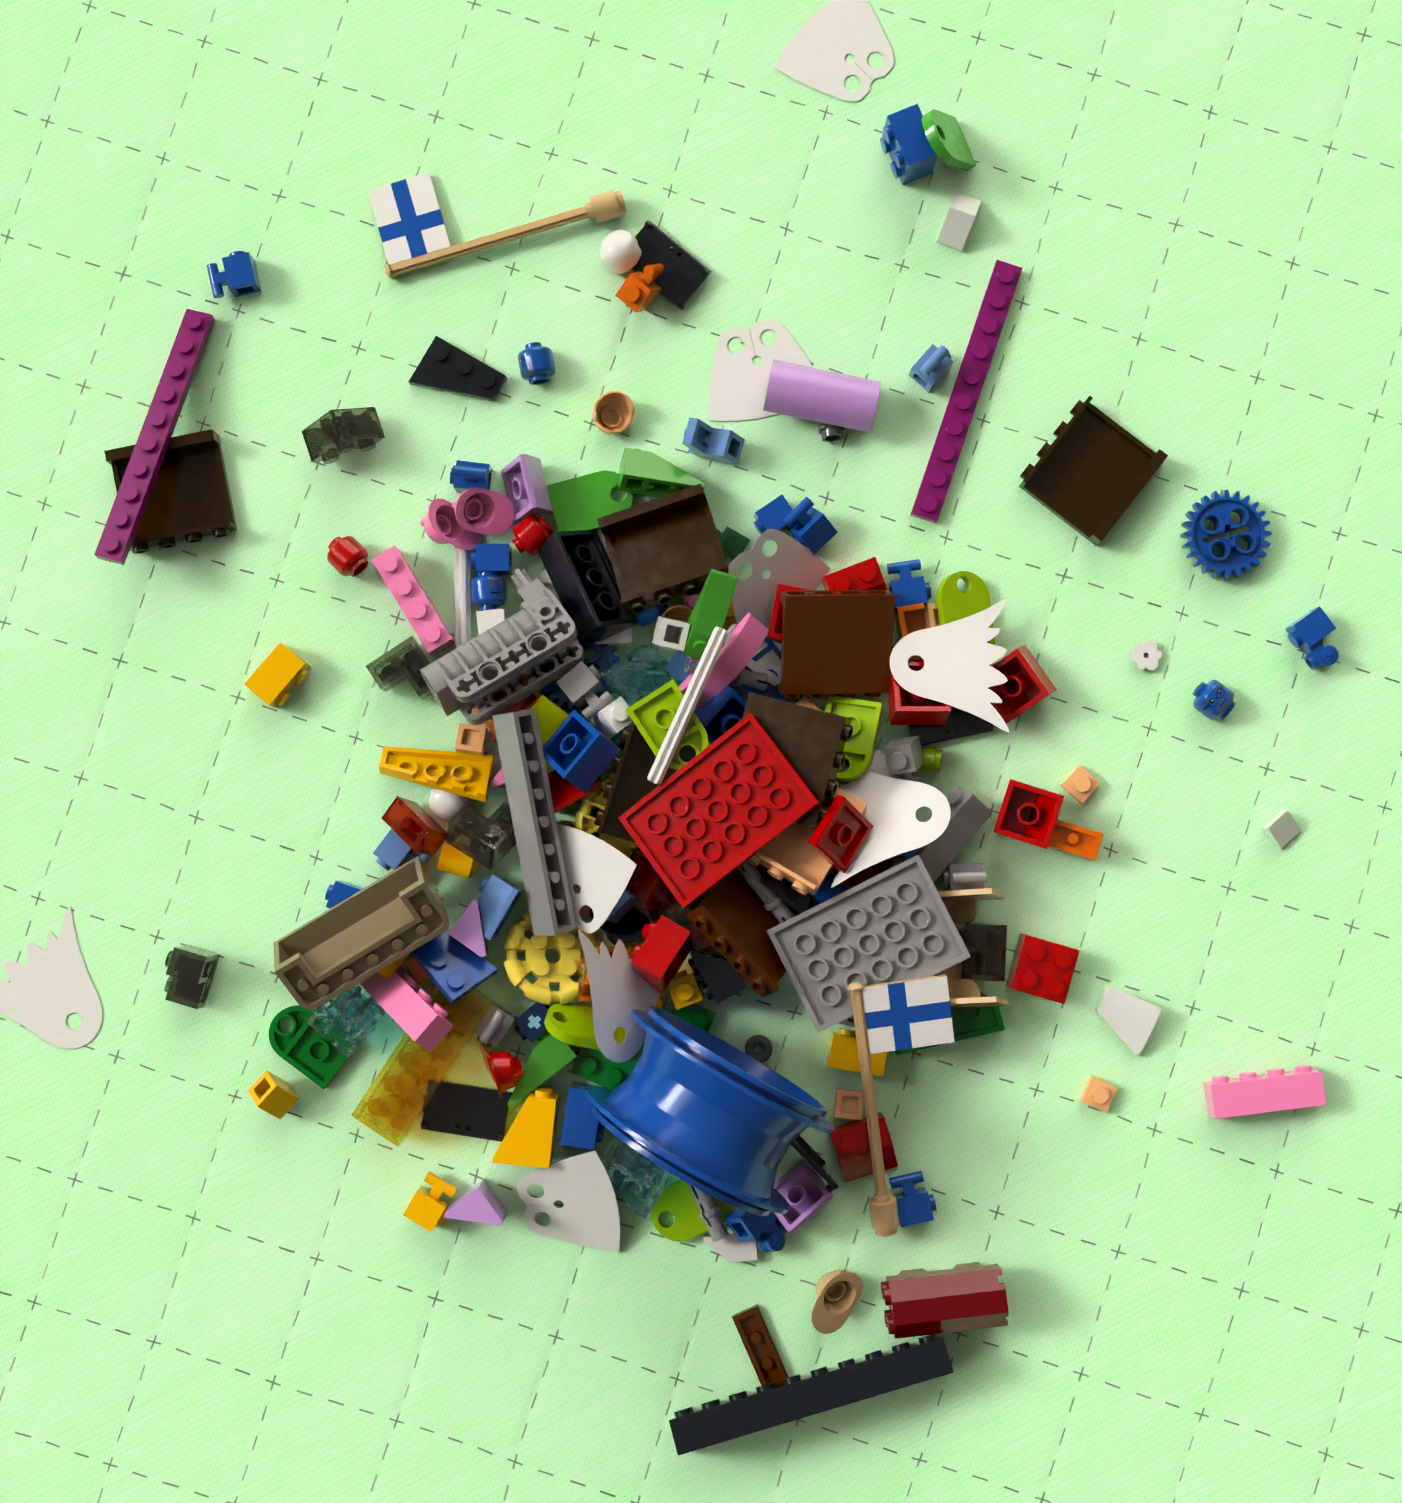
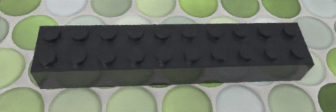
M936 1334L918 1338L919 1344L912 1347L909 1346L908 1342L892 1346L893 1352L882 1355L881 1350L865 1354L866 1360L855 1363L854 1358L838 1363L839 1369L828 1372L827 1366L810 1371L812 1377L801 1380L800 1374L783 1379L784 1385L776 1388L772 1382L756 1387V1394L748 1396L745 1390L730 1395V1401L721 1404L720 1399H715L701 1404L702 1410L696 1412L693 1411V1407L674 1412L675 1418L669 1420L677 1454L679 1456L954 1373L944 1339H937Z

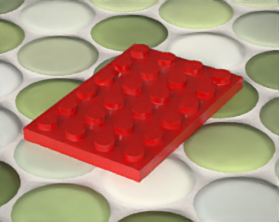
M749 713L618 817V819L682 908L686 909L821 803L755 716Z

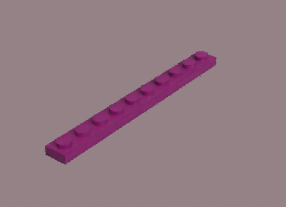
M998 259L995 262L910 514L911 516L935 524L938 521L1023 269L1021 267Z
M186 309L96 548L94 555L98 559L121 565L125 564L215 319L212 314Z

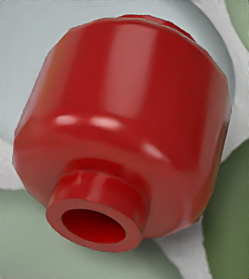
M529 515L513 528V534L516 538L512 542L521 554L526 551L529 555L534 556L538 554L542 544L550 537L553 530L542 516L537 518L535 515Z
M336 537L330 542L327 560L340 575L355 577L368 566V552L354 537Z

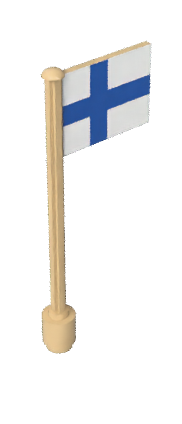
M429 172L367 190L388 261L385 265V273L390 279L401 274L587 218L590 220L595 219L597 224L621 217V213L627 212L621 190L616 192L609 190L589 196L590 202L586 203L583 207L451 246Z
M946 975L864 986L860 982H853L847 987L851 994L875 1185V1194L868 1200L871 1227L875 1230L877 1236L887 1237L898 1232L899 1216L896 1197L887 1192L870 1054L955 1042Z

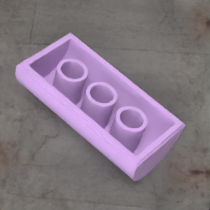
M773 359L763 411L870 433L877 408L881 382Z

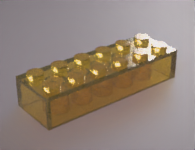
M436 985L430 994L434 998L431 1003L433 1005L437 1003L448 1012L446 1019L453 1027L432 1052L416 1043L405 1032L352 1113V1117L397 1147L405 1141L475 1034L473 1032L491 1005L495 1003L494 1000L477 989L472 990L460 1000L451 1004Z

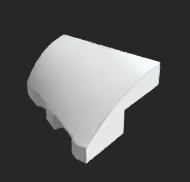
M1108 985L1105 986L1096 1008V1012L1110 1025L1113 1032L1122 1039L1131 1053L1139 1056L1162 1008Z

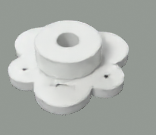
M1148 640L1145 643L1137 642L1135 649L1130 652L1129 657L1132 662L1136 663V667L1139 670L1145 668L1155 670L1158 667V660L1162 657V653L1157 650L1155 641Z

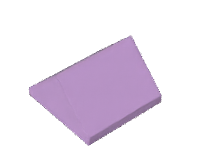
M520 454L501 470L506 495L514 507L513 523L523 521L529 515L539 516L552 512L541 460L527 454Z
M479 900L471 901L448 934L480 957H484L489 954L487 938L484 935Z
M803 1158L774 1184V1188L790 1205V1209L786 1214L775 1213L790 1234H793L833 1198L832 1192L826 1189L827 1185Z
M484 1178L452 1202L445 1212V1218L501 1226L508 1210Z

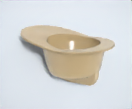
M835 1269L824 1274L819 1279L816 1285L817 1299L811 1311V1322L819 1333H833L846 1322L862 1294L863 1284L861 1278L856 1273L842 1272L839 1269Z

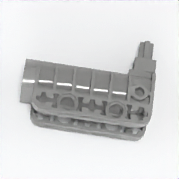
M518 568L514 571L515 574L511 576L512 581L518 587L517 592L521 600V611L420 669L424 681L446 716L460 710L469 724L480 725L493 718L492 715L503 712L565 675L581 661H584L585 654L576 638L577 629L574 621L555 595L548 588H545L539 578L533 581L525 569L519 570ZM572 651L576 653V657L568 656L567 652ZM558 657H560V660L563 662V664H559L557 659ZM546 663L555 665L554 669L548 673L540 671L541 667ZM536 671L538 679L533 676L532 672ZM524 679L528 681V684L523 686L519 681ZM512 685L513 690L515 689L514 693L511 692L509 686ZM499 691L507 693L506 698L501 701L493 700L495 693ZM487 699H488V702H489V704H490V706H491V707H489V708L487 707V705H486L485 702H484V701L487 700ZM476 707L480 710L479 715L472 713V709Z

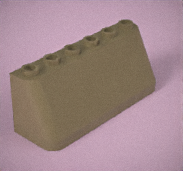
M415 857L273 943L275 973L302 1008L307 1010L319 1008L442 934L448 928V914L420 857Z

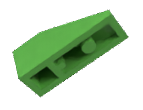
M637 448L624 449L619 465L618 490L662 497L700 483L703 490L705 488L704 482L653 452Z
M715 569L710 570L687 622L690 624L683 651L684 655L701 659L716 626L723 628L738 581L737 576Z
M547 1030L537 1038L539 1043L533 1048L524 1067V1075L518 1080V1084L515 1086L507 1103L510 1109L577 1057L578 1052L573 1045L556 1039Z

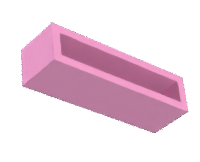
M394 545L371 559L427 653L433 657L455 644L454 638L401 551Z
M401 966L387 980L378 973H375L359 983L416 1043L430 1052L434 1050L453 1027L446 1019L448 1012L437 1003L433 1005L431 1002L434 998L422 988L418 990L419 983L408 974L404 976L403 972L405 969Z
M1311 1065L1294 1066L1295 1071L1284 1072V1068L1268 1069L1267 1074L1257 1075L1256 1072L1239 1073L1240 1078L1229 1079V1075L1213 1076L1212 1081L1203 1082L1208 1116L1220 1119L1327 1105L1322 1071L1313 1069Z

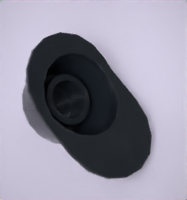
M634 906L617 924L606 921L600 928L606 933L607 939L616 946L620 939L625 948H635L639 940L644 938L641 934L643 927L646 924H650L648 917ZM590 907V910H589V911H590L591 918H592V920H593V918H594V913H593V910H592L591 907Z

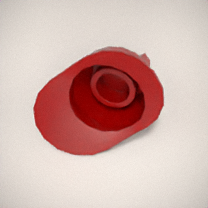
M480 1043L484 1063L498 1088L500 1098H502L501 1094L515 1087L518 1084V1079L523 1077L521 1062L518 1058L512 1056L509 1051L488 1052L483 1043Z

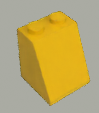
M539 1086L538 1090L530 1093L494 1154L492 1163L550 1168L554 1160L560 1093L554 1092L553 1087Z

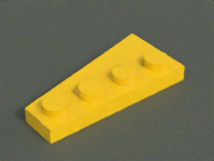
M384 746L379 771L383 775L486 802L494 759L493 755L490 754L477 755Z

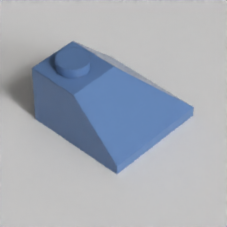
M492 874L490 878L486 876L478 888L481 892L478 899L484 935L489 940L497 937L524 891L497 874Z

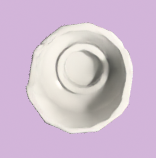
M623 229L611 232L603 239L599 248L601 261L611 273L621 274L627 272L637 264L642 254L637 243L638 240L631 232Z
M435 788L431 789L428 798L432 813L436 818L446 822L460 820L467 814L471 804V800L468 797Z

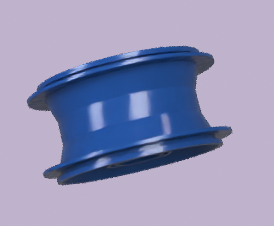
M651 1006L647 1013L632 1009L630 1016L646 1030L643 1052L629 1077L613 1091L596 1086L587 1087L585 1095L594 1105L591 1111L596 1119L641 1155L699 1190L731 1206L755 1215L768 1216L770 1212L786 1214L790 1209V1205L774 1188L777 1167L791 1142L807 1128L811 1127L828 1134L834 1132V1126L824 1118L828 1112L827 1108L779 1073L706 1030L654 1006Z

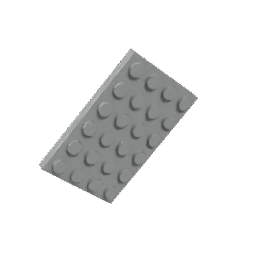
M919 854L767 930L817 1033L853 1016L850 990H847L848 985L853 982H860L864 986L931 977L971 957Z

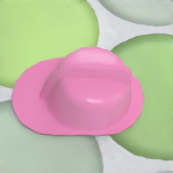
M469 488L457 498L456 502L452 503L457 522L462 528L471 532L485 535H500L511 527L514 520L512 502L506 495L482 488Z
M437 498L433 500L428 507L427 515L421 519L420 524L424 527L426 534L437 544L450 543L459 549L468 551L474 550L476 544H480L482 541V534L468 531L460 526L452 504L445 499Z

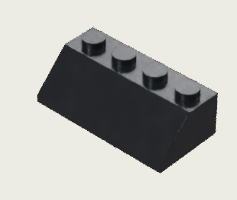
M597 531L553 532L542 544L538 553L563 608L574 621L579 643L601 642L628 628L636 626L639 623L637 617L633 613L627 615L621 604L620 599L622 598L612 563Z

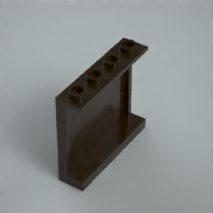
M1089 396L1085 402L1079 399L1069 412L1073 415L1068 423L1062 421L1054 431L1053 435L1057 438L1051 445L1046 442L1036 454L1040 459L1035 466L1029 463L1020 475L1024 480L1018 487L1097 546L1168 455L1160 449L1155 453L1091 404L1090 401L1093 398Z
M213 429L171 437L130 548L133 554L146 553L150 547L155 546L171 548L176 546V542L185 540L186 543H196L202 541V537L213 535L214 538L226 537L230 535V531L237 530L220 437ZM135 445L104 451L106 462L112 465L117 492Z
M701 483L597 519L605 539L622 598L620 601L627 615L642 613L649 607L658 604L665 605L672 602L673 599L685 595L692 596L702 590L711 569L724 573L729 571Z
M749 692L742 719L749 713L755 716L821 803L796 822L817 828L829 809L830 797H834L837 791L838 781L835 779L838 769L841 770L845 762L846 755L843 753L845 743L849 742L852 737V720L832 713Z
M631 723L630 729L624 728L620 744L624 745L621 756H615L611 771L616 772L613 783L607 782L603 798L607 799L604 810L599 808L594 825L599 826L597 832L636 843L618 817L659 785L647 779L656 756L636 725ZM686 745L680 749L679 756L684 762H689L696 756V751L692 746ZM668 768L662 782L678 770Z

